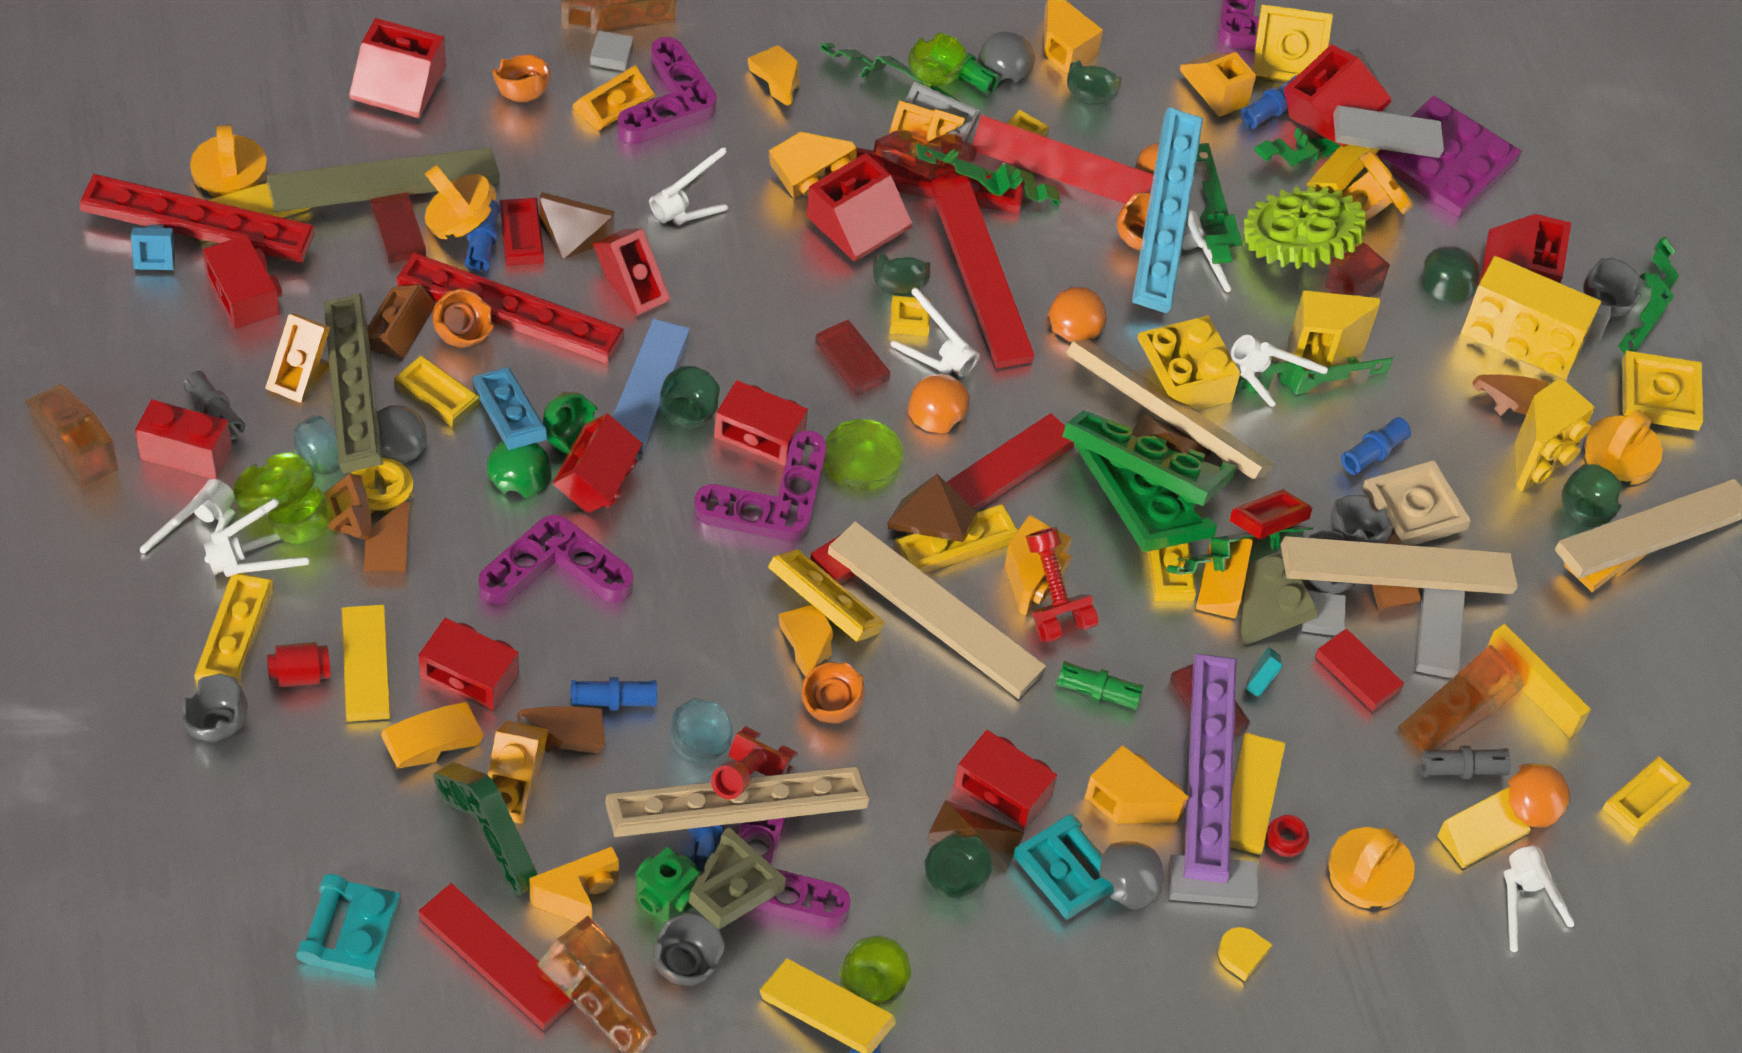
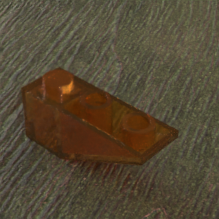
M562 0V27L597 34L598 31L611 32L674 22L677 14V0Z
M60 384L25 400L26 406L81 487L119 470L112 438L94 412L64 385Z
M1490 644L1397 728L1421 753L1423 749L1440 750L1493 715L1524 687V683L1519 672Z
M586 916L560 936L537 964L623 1053H641L656 1036V1029L620 947L589 916Z

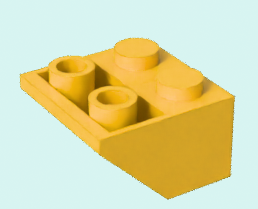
M1303 290L1288 339L1289 353L1325 367L1348 364V357L1353 360V356L1357 358L1365 351L1380 306V298ZM1308 374L1309 377H1314V374Z
M1209 315L1138 333L1137 338L1169 397L1197 411L1233 401L1240 371L1232 360Z
M1561 377L1534 395L1516 438V487L1521 491H1524L1535 482L1538 485L1542 484L1549 478L1554 468L1560 464L1564 466L1570 464L1581 450L1578 447L1580 440L1591 428V424L1588 422L1595 406Z

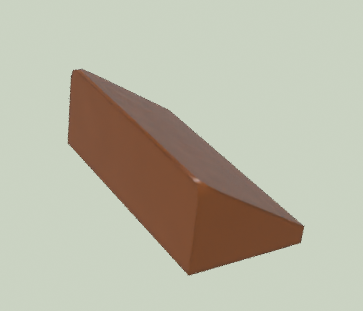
M422 285L399 286L390 289L368 325L370 350L393 358L403 359L435 306L434 301Z

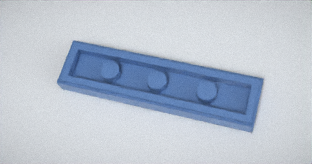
M653 319L612 416L643 443L638 451L640 454L644 452L690 337V328Z

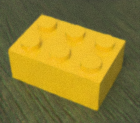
M1494 256L1478 286L1461 334L1566 380L1581 351L1602 301Z

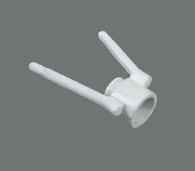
M722 147L675 184L649 198L651 210L661 223L665 224L672 220L678 227L689 220L728 210L726 204H721L685 213V208L689 206V201L682 190L727 153V149Z
M1188 210L1182 248L1191 250L1198 246L1201 247L1225 292H1230L1231 286L1221 265L1212 264L1211 250L1207 249L1204 238L1206 233L1202 229L1198 214Z
M913 288L912 294L949 338L939 352L943 357L942 361L896 340L891 342V346L936 368L942 374L951 375L954 372L959 377H964L976 366L980 359V354L954 331L918 288Z
M1243 335L1238 338L1231 350L1232 360L1240 365V375L1249 381L1271 407L1276 405L1275 400L1254 375L1255 372L1266 370L1271 362L1279 363L1280 359L1322 374L1328 372L1327 367L1278 349L1268 342L1262 343L1251 335Z
M210 479L184 509L141 546L140 552L143 554L147 553L193 512L205 522H212L218 519L219 522L215 532L224 530L236 514L230 508L231 504L235 501L234 492L224 482ZM206 555L204 560L206 563H209Z
M273 499L224 530L211 534L213 541L204 543V548L214 575L224 572L227 578L239 573L291 568L310 564L308 557L238 563L246 560L245 552L282 539V534L279 532L242 544L238 537L229 538L279 505L277 499Z
M1527 846L1513 852L1509 857L1511 869L1504 871L1503 874L1507 883L1510 950L1517 952L1519 937L1517 885L1522 886L1525 891L1529 892L1545 887L1567 927L1571 928L1575 923L1552 879L1542 849L1536 846Z

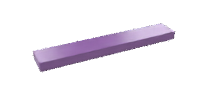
M1195 654L1193 660L1187 787L1189 798L1186 809L1183 878L1227 883L1229 878L1237 659Z

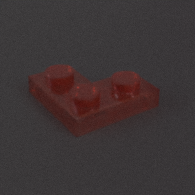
M896 130L875 140L873 154L934 180L955 170V166L936 158V164L919 159L916 144L946 155L955 149L954 153L959 151L956 158L968 163L975 161L977 147L965 142L961 136L955 134H945L929 143H924L913 138L909 132ZM926 152V155L932 158V155L929 152Z

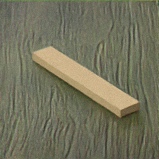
M1090 340L1072 341L1066 353L1090 371L1226 462L1236 465L1238 470L1250 478L1257 479L1269 475L1275 463L1189 406L1169 397L1165 390Z
M1736 479L1726 481L1560 540L1554 550L1578 579L1742 520V486Z
M856 521L829 545L828 554L849 568L851 572L1016 698L1020 699L1044 674L1045 664Z
M1285 536L1280 544L1286 578L1501 594H1513L1518 587L1510 553Z
M854 766L750 778L748 788L734 799H724L717 795L712 788L711 782L610 793L606 794L605 806L614 837L865 809L868 807L869 796L859 768Z

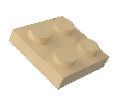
M1435 460L1364 481L1362 491L1369 498V503L1375 511H1380L1382 508L1386 509L1387 516L1393 523L1391 535L1396 534L1401 545L1414 546L1468 530L1471 519Z

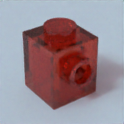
M1363 242L1355 247L1354 253H1344V259L1334 257L1331 260V264L1328 266L1330 271L1325 287L1333 294L1371 297L1383 288L1390 264Z

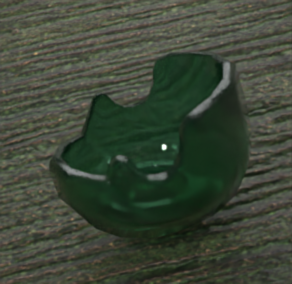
M1080 60L1070 63L1067 74V86L1070 93L1077 100L1088 105H1102L1112 101L1117 96L1122 82V77H1117L1115 73L1108 69L1091 65L1082 66Z
M1441 246L1433 249L1427 255L1422 269V286L1428 293L1435 298L1448 302L1464 301L1475 293L1479 279V264L1469 251L1457 246Z
M884 253L880 254V256L874 255L873 278L877 286L888 294L895 296L912 295L913 288L921 290L929 282L930 262L925 263L913 257L889 260Z
M680 366L670 372L664 380L659 396L660 411L664 414V418L674 426L685 430L701 429L713 419V415H715L718 409L720 386L708 371L696 366Z
M1583 464L1570 475L1563 486L1561 493L1563 508L1567 512V516L1585 527H1599L1608 524L1622 508V505L1619 504L1622 484L1610 470L1597 464Z
M954 834L946 836L930 848L924 861L925 878L928 885L938 896L951 901L969 900L983 891L993 869L990 850L975 835L972 837H962Z

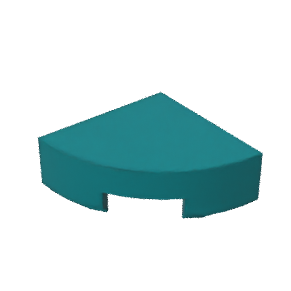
M1268 646L1253 668L1247 680L1246 689L1255 696L1261 695L1282 669V660L1279 653Z

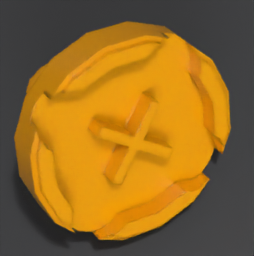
M232 124L216 125L217 136L201 143L192 154L190 168L195 185L200 190V187L207 190L208 195L215 198L257 186L260 182L263 184L266 180L268 164L263 148L252 139L242 135H233Z
M1368 150L1359 157L1368 173L1349 186L1343 192L1342 198L1352 195L1354 203L1359 197L1367 196L1366 204L1361 207V210H1365V221L1374 217L1391 203L1395 205L1402 215L1413 208L1414 204L1398 185L1392 174L1373 151Z
M437 164L424 173L438 190V193L428 205L425 214L426 225L435 236L440 239H448L447 235L451 234L456 238L464 236L476 229L489 216L492 210L489 204L492 200H496L497 195L492 184L484 176L469 174L450 182Z
M1635 410L1628 417L1609 416L1595 422L1584 439L1586 451L1584 456L1587 464L1596 474L1613 483L1620 484L1621 481H1631L1630 485H1634L1650 479L1657 471L1662 461L1663 453L1658 436L1649 428L1651 419L1640 410Z
M1362 827L1349 830L1337 839L1328 857L1329 878L1332 886L1345 900L1358 907L1369 909L1371 906L1392 907L1405 897L1414 880L1415 863L1409 849L1398 836L1386 827L1382 829Z

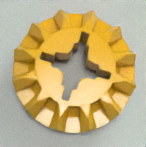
M382 458V465L351 472V474L360 475L362 478L371 514L374 511H384L388 514L391 509L412 497L413 478L408 468L402 463L393 459ZM376 478H380V482L386 487L384 495L379 494L378 490L375 489Z

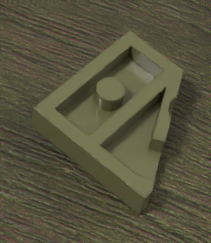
M1282 550L1248 563L1241 626L1242 641L1245 646L1318 618L1317 608L1302 580L1286 578Z
M729 827L724 830L715 853H711L706 862L704 873L698 877L691 889L689 903L719 930L784 891L786 878Z

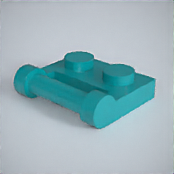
M1074 814L1064 817L1015 847L1013 855L1066 920L1107 894L1111 895L1114 893L1112 883L1100 876L1103 854L1081 830L1082 823ZM1062 840H1068L1099 876L1097 880L1090 876L1063 844Z
M326 874L323 876L319 887L321 897L306 940L300 941L296 958L305 964L375 979L401 903L400 893L348 882L341 876ZM338 900L349 902L350 905L335 949L324 947L323 943Z

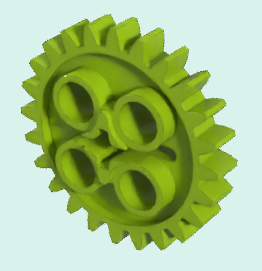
M1296 186L1293 189V193H1288L1282 189L1280 190L1279 197L1268 194L1266 195L1267 203L1256 201V209H1248V217L1244 218L1245 243H1248V250L1256 251L1257 258L1266 256L1267 263L1269 264L1280 260L1281 267L1294 262L1296 269H1299L1303 263L1308 262L1312 268H1315L1316 261L1320 260L1329 265L1331 264L1330 257L1334 256L1338 259H1344V251L1354 253L1355 245L1362 244V236H1366L1365 210H1361V203H1353L1352 195L1342 198V190L1330 194L1328 187L1315 191L1314 186H1309L1307 191H1301Z

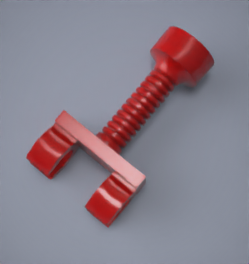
M1057 527L1042 529L1026 535L1030 553H1037L1041 557L1040 560L1042 561L1044 572H1046L1045 576H1047L1046 580H1048L1047 584H1049L1048 588H1050L1049 591L1053 600L1051 605L1032 611L1040 640L1050 643L1061 639L1062 630L1056 615L1072 610V616L1078 629L1084 628L1086 630L1098 626V616L1092 605V595L1080 594L1068 598V594L1065 593L1066 589H1064L1062 573H1060V566L1055 554L1056 547L1062 544Z
M745 726L736 733L728 757L736 761H727L713 772L711 776L712 788L717 795L724 799L737 798L748 788L750 775L755 771L765 776L789 774L793 768L789 764L798 755V752L785 745H782L777 751L757 741L756 739L761 736V733Z

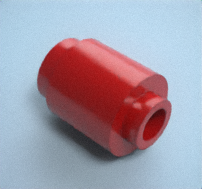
M316 642L275 645V654H267L269 680L277 679L278 688L316 685L320 684V680L330 679L328 646H317Z

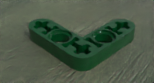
M455 762L434 772L433 778L436 787L447 804L476 817L501 873L511 890L517 896H522L530 891V878L538 874L494 781L485 773Z

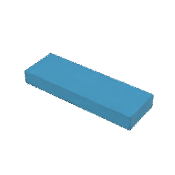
M510 367L472 377L473 388L476 394L480 396L481 403L508 450L547 440L545 426Z

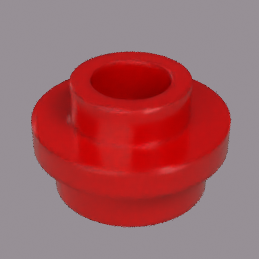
M1282 815L1269 824L1266 841L1269 847L1277 854L1293 857L1301 854L1306 849L1309 842V832L1305 823L1299 817ZM1281 835H1288L1293 841L1286 840Z

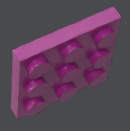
M1433 95L1410 117L1441 121L1444 148L1441 156L1436 158L1382 149L1376 155L1393 177L1450 214L1460 218L1519 161L1522 151Z

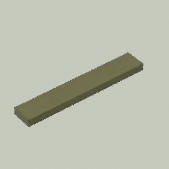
M489 147L267 175V187L274 212L436 192L438 190L424 174L436 164L450 182L469 174H480L487 178L491 184H499L500 173L492 149Z
M362 293L323 302L325 324L331 327L327 337L338 461L344 474L383 464L366 307Z

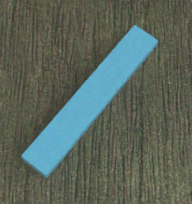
M1171 107L1164 113L1132 296V303L1166 314L1172 308L1203 118Z

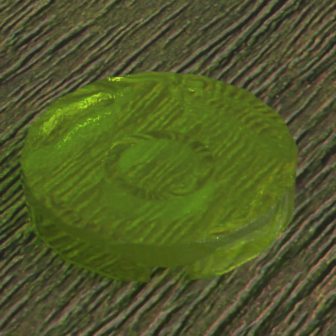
M854 419L843 422L831 430L825 441L826 459L824 464L827 471L836 481L847 487H850V484L860 486V490H873L883 487L896 478L902 464L903 446L897 434L886 425L874 420Z
M285 453L270 456L266 459L268 464L260 468L256 464L247 468L238 477L233 487V495L239 509L248 515L269 501L277 499L279 505L265 514L271 515L288 509L302 500L315 482L314 472L307 460L302 455Z

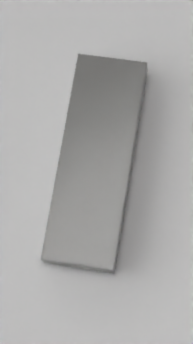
M1337 106L1333 113L1336 143L1439 158L1444 151L1441 121L1345 106Z
M1422 588L1416 672L1456 679L1460 666L1465 591Z

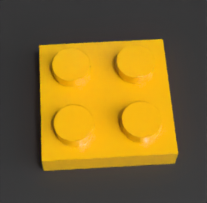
M1262 5L1252 71L1256 74V78L1287 82L1293 76L1299 75L1328 47L1333 14Z
M1626 350L1622 359L1623 416L1628 417L1635 410H1640L1651 419L1653 424L1699 431L1703 423L1702 362Z

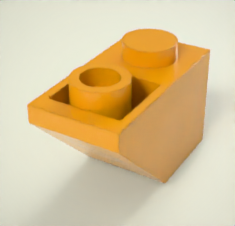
M1047 0L1043 18V55L1069 75L1098 56L1103 29L1073 7L1069 1Z
M1237 52L1212 53L1180 65L1182 74L1219 117L1249 105L1256 74Z
M799 132L769 150L770 165L792 198L796 199L802 194L808 196L810 185L855 160L856 147L853 142Z
M1031 515L1028 516L1010 540L1005 561V569L1018 610L1025 616H1027L1035 603L1042 605L1050 593L1049 584H1047L1048 580H1046L1047 576H1045L1046 572H1044L1043 564L1040 560L1041 557L1037 553H1030L1025 536L1052 527ZM1058 531L1062 544L1056 547L1055 554L1060 566V573L1063 576L1072 560V556L1068 554L1071 537Z
M507 720L496 731L488 776L494 781L500 791L513 821L523 824L540 775L549 729Z
M1122 745L1090 776L1084 798L1117 824L1178 823L1182 819L1189 796L1183 792L1182 788L1175 781L1166 779L1154 770L1143 756L1131 752Z

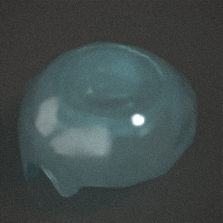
M315 415L302 420L295 428L293 437L295 453L300 462L313 472L323 475H330L341 470L338 461L336 433L322 416L316 417Z
M693 698L677 707L671 717L668 735L673 749L685 760L694 763H707L716 760L729 749L732 743L733 726L728 713L718 704L712 701Z

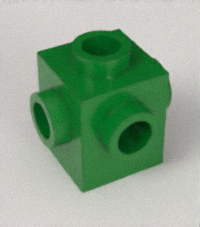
M668 847L656 857L649 856L643 861L636 872V901L646 912L654 915L663 924L674 916L689 912L693 908L689 903L691 889L700 876L696 865L687 856H678Z

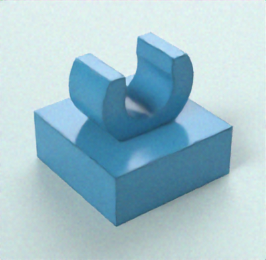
M147 225L146 228L132 229L131 243L134 269H174L173 228H164V225Z

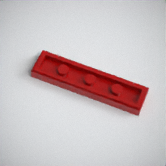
M1050 413L946 483L977 512L1075 447L1074 442L1062 436L1066 426Z
M452 883L418 910L420 920L543 1031L548 1029L577 1002V995Z

